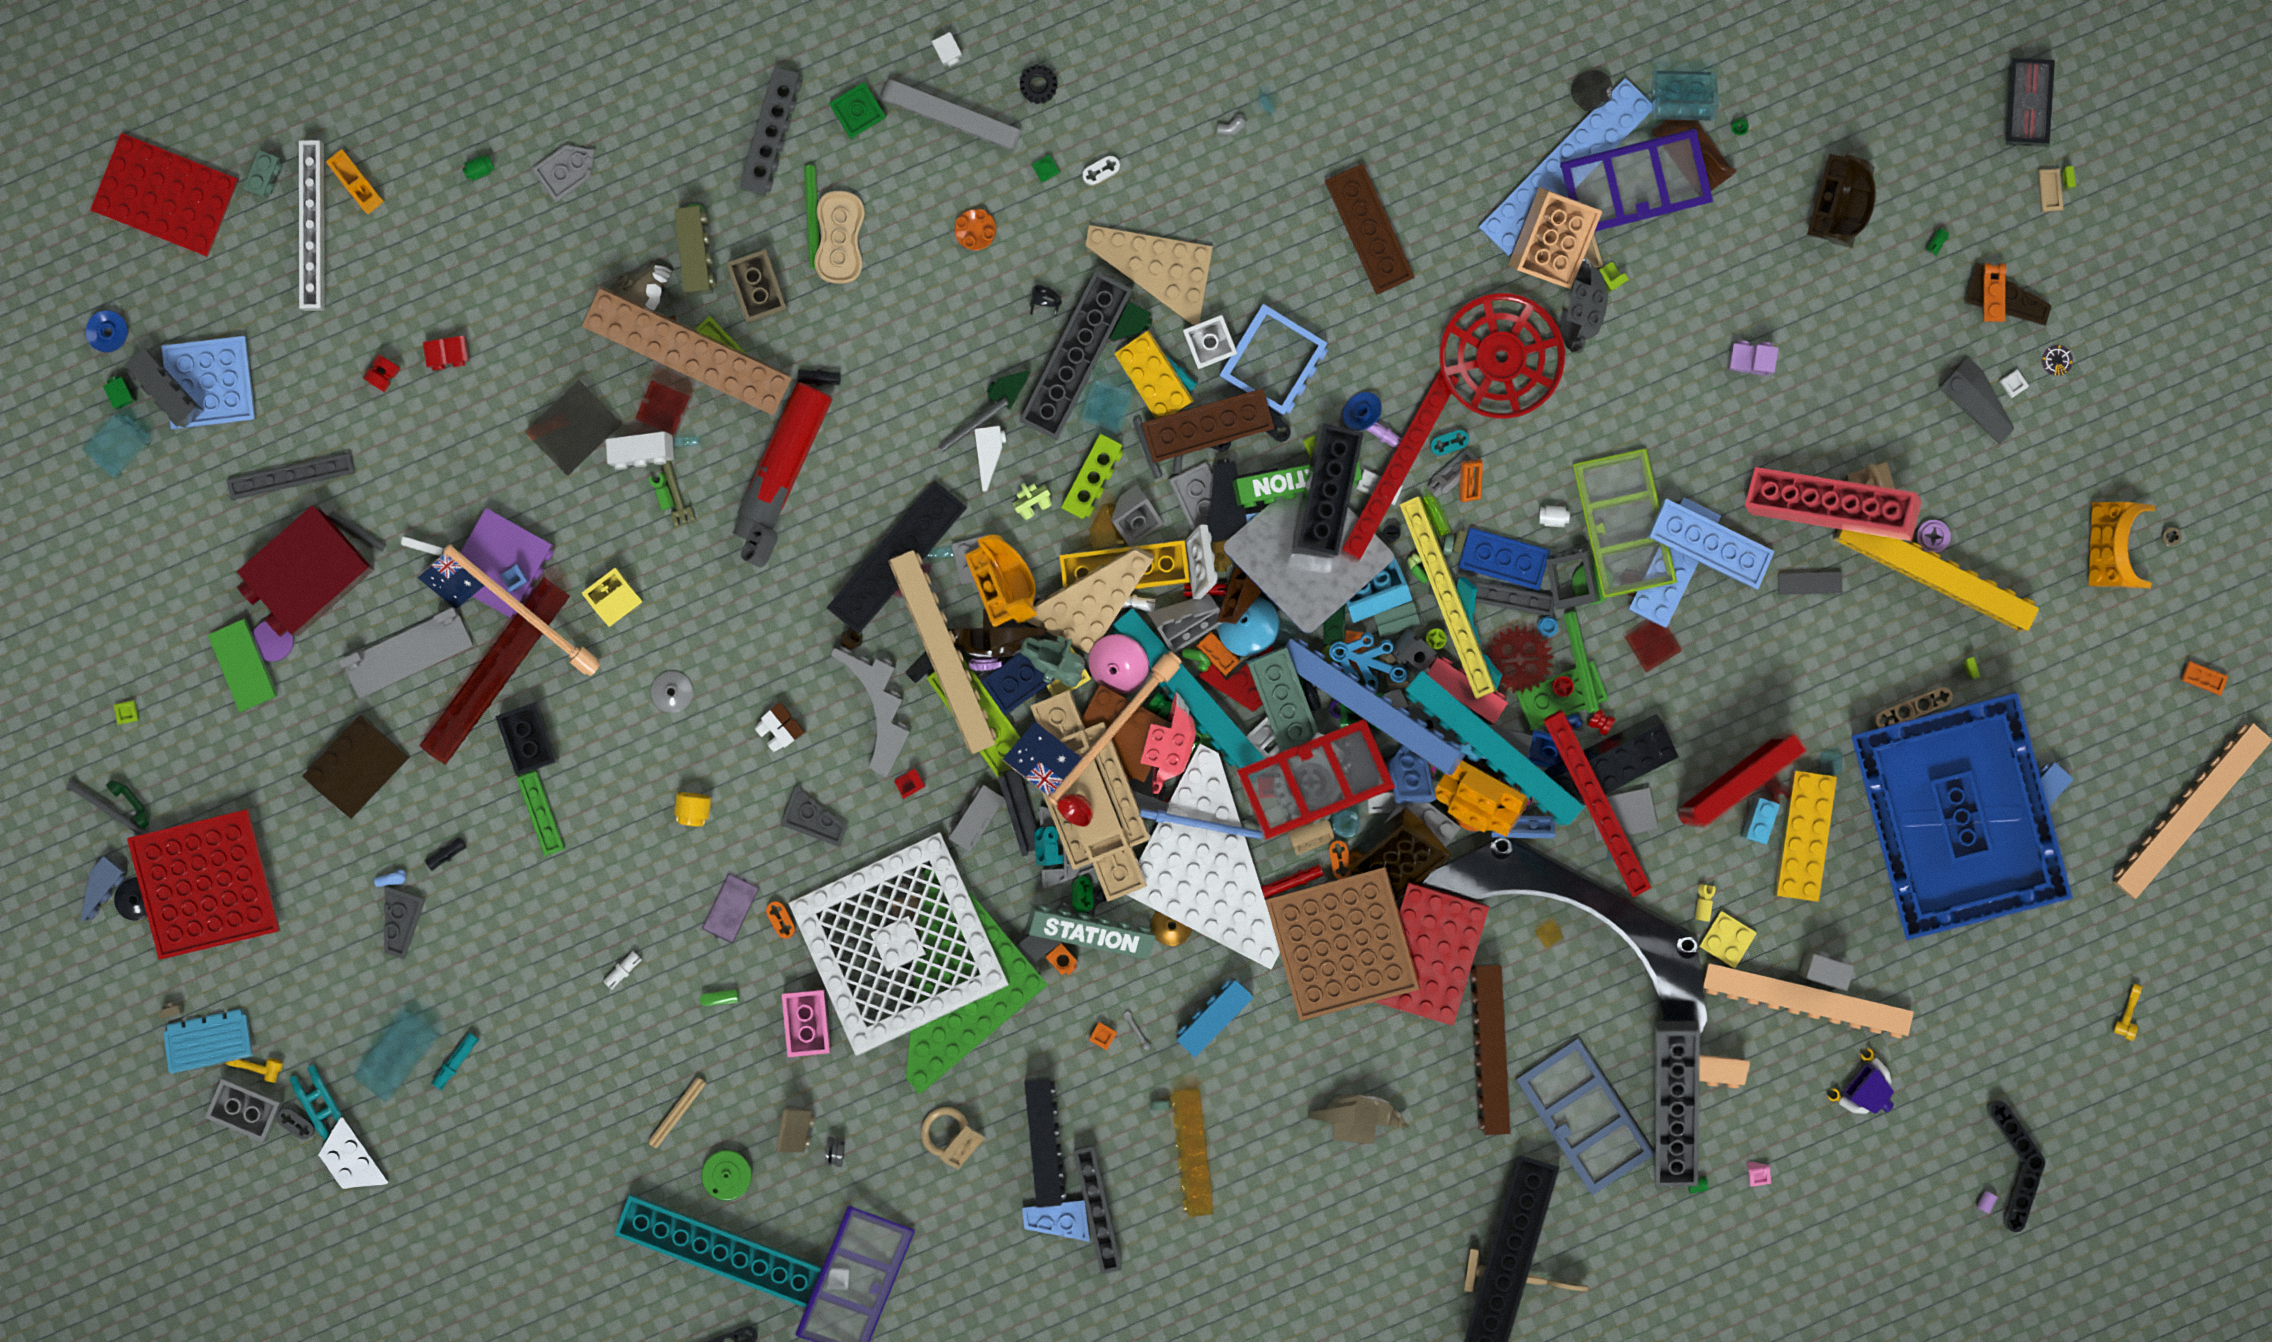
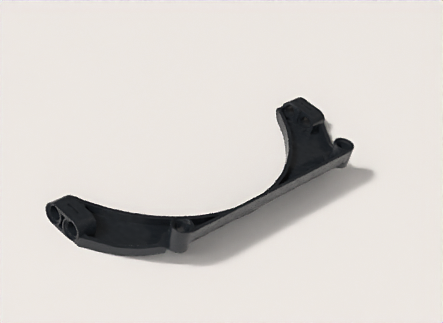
M1495 837L1494 841H1489L1457 859L1440 865L1426 876L1421 883L1422 886L1472 901L1496 895H1537L1560 900L1591 913L1619 933L1642 960L1658 993L1663 1021H1698L1700 1034L1703 1031L1708 1017L1699 953L1696 950L1698 943L1696 934L1517 838ZM1504 840L1508 843V846L1505 848L1499 847L1497 842ZM1689 939L1694 944L1687 947L1682 942Z

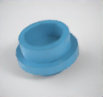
M1546 616L1539 620L1537 630L1543 637H1552L1558 631V623L1553 617Z

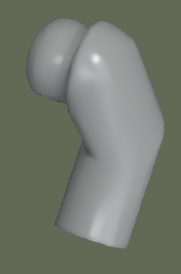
M1235 115V119L1230 124H1218L1217 134H1238L1246 124L1244 115Z

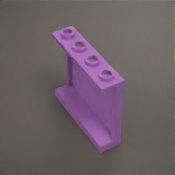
M485 508L464 545L461 554L507 592L508 587L500 575L513 568V565L519 564L530 583L509 594L522 604L524 598H529L533 592L534 587H532L535 579L539 580L544 572L542 566L545 561L549 562L555 551L552 550L554 545L496 514L492 510ZM486 586L472 596L510 618L519 616L518 612Z

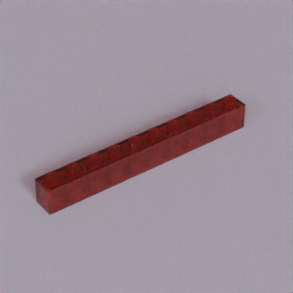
M543 577L523 605L549 626L561 608L566 604L570 595ZM517 612L419 746L430 756L446 765L543 633Z

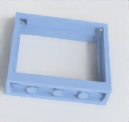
M1263 304L1236 347L1237 355L1230 357L1219 377L1244 393L1255 390L1230 374L1266 315L1272 317L1318 346L1282 406L1266 397L1268 407L1284 416L1285 412L1290 414L1296 403L1293 402L1296 394L1301 396L1307 385L1303 383L1307 376L1312 378L1317 370V367L1314 366L1317 360H1323L1328 352V349L1325 348L1327 342Z

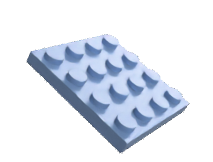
M246 336L161 346L164 368L203 409V412L186 428L256 420ZM170 421V426H171V429H172V430H173V429H181V428H184V427H181V426L176 427V426Z

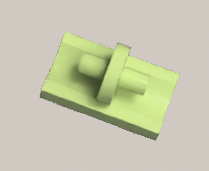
M1024 482L1020 484L1023 490L1016 493L1019 499L1012 503L1016 512L1020 513L1025 520L1035 515L1030 507L1038 502L1042 510L1052 505L1049 498L1050 493L1045 485L1036 488L1035 484L1026 487Z

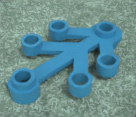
M1366 632L1358 640L1347 644L1337 641L1329 648L1330 657L1341 663L1346 674L1350 672L1358 677L1357 669L1352 668L1349 660L1357 662L1365 679V684L1373 688L1377 687L1378 678L1372 675L1369 667L1389 673L1391 679L1397 683H1401L1407 678V669L1404 665L1395 664L1393 666L1374 659V657L1392 652L1393 643L1391 640L1385 639L1381 642L1380 646L1362 653L1354 652V650L1360 647H1370L1373 644V635ZM1370 638L1371 640L1369 642H1365L1363 639ZM1387 644L1390 645V648L1385 649L1383 646ZM1343 649L1344 651L1339 653L1336 650ZM1399 669L1402 670V672L1396 673L1395 670ZM1369 680H1374L1375 683H1374V684H1369L1368 681H1369Z

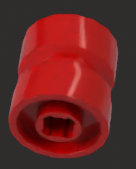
M378 354L372 362L373 368H368L362 378L385 393L391 384L390 379L395 378L401 368ZM382 368L386 370L384 375L379 373Z

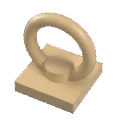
M1887 462L1880 465L1868 463L1865 469L1846 475L1848 482L1895 489Z
M940 1107L933 1110L926 1116L921 1127V1139L926 1149L932 1154L940 1156L942 1161L958 1170L985 1139L980 1132L969 1127L965 1116L959 1110L952 1107ZM942 1115L954 1117L959 1122L961 1133L956 1134L949 1141L948 1148L935 1146L929 1136L932 1122Z

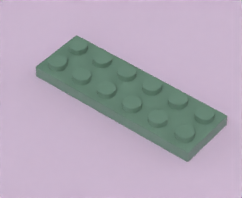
M1281 647L1247 661L1280 753L1310 741L1318 730L1287 647Z

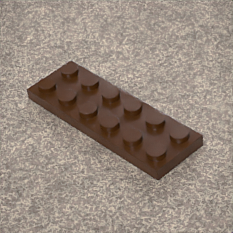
M1363 163L1325 180L1324 182L1375 294L1379 295L1414 279L1413 272Z
M1263 388L1142 422L1153 463L1275 429Z

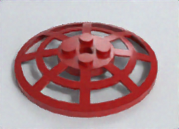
M1496 293L1474 299L1453 316L1442 336L1439 362L1446 386L1463 406L1481 416L1493 419H1510L1532 412L1550 398L1563 374L1565 347L1559 327L1544 308L1523 296L1510 293ZM1491 301H1513L1525 305V308L1519 317L1508 313L1494 314ZM1483 304L1485 316L1475 321L1466 332L1455 325L1466 312ZM1533 310L1547 322L1554 338L1542 341L1536 329L1527 322ZM1496 320L1513 321L1515 325L1510 333L1498 332ZM1487 323L1490 335L1482 341L1471 335L1479 326ZM1523 327L1532 335L1536 342L1535 344L1524 346L1518 338ZM1452 333L1461 339L1458 348V364L1446 367V345L1449 335ZM1469 343L1477 348L1476 360L1464 363L1465 345ZM1557 346L1558 365L1554 379L1551 380L1541 375L1545 365V349ZM1499 351L1505 352L1507 354L1506 362H1498L1495 358L1496 353ZM1538 351L1539 361L1535 372L1526 367L1525 364L1527 354ZM1479 368L1480 372L1485 376L1480 387L1471 380L1467 373L1468 370ZM1461 373L1466 384L1476 392L1471 403L1466 401L1457 392L1450 381L1449 375ZM1520 373L1531 379L1525 387L1515 392L1512 380ZM1492 381L1504 382L1507 394H1493L1487 392ZM1537 382L1548 388L1545 394L1536 402L1524 409L1520 408L1517 398L1530 391ZM1483 397L1496 401L1509 400L1513 412L1494 413L1482 410L1478 406Z

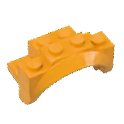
M988 535L977 539L980 547L964 556L991 624L996 627L1012 618L1020 624L1036 616L1037 612L1033 605L1036 591L1035 581L1024 559L1000 535Z
M1461 760L1452 776L1444 774L1435 790L1436 799L1447 804L1449 814L1484 833L1486 830H1494L1505 837L1509 835L1529 801L1526 795L1467 764L1463 760ZM1500 804L1506 807L1497 809Z

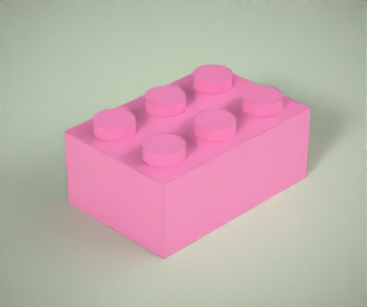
M825 989L783 993L782 1005L787 1057L830 1053L831 1045Z

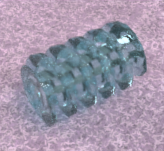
M1341 811L1334 816L1332 827L1339 836L1345 838L1352 837L1359 831L1360 820L1353 812ZM1343 819L1351 821L1349 829L1345 827L1342 829Z

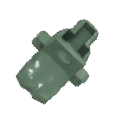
M1058 636L1056 641L1047 639L1038 641L1033 638H1026L1023 641L1021 654L1029 658L1034 667L1044 673L1043 681L1050 683L1054 678L1061 680L1066 686H1077L1085 669V660L1080 655L1069 651L1072 639L1069 638L1066 644V638Z

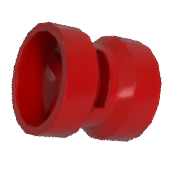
M1561 676L1554 679L1551 689L1557 697H1567L1573 692L1574 684L1569 677Z
M1599 709V711L1593 713L1587 726L1598 728L1599 733L1606 736L1615 722V718L1611 715L1606 717L1604 712Z

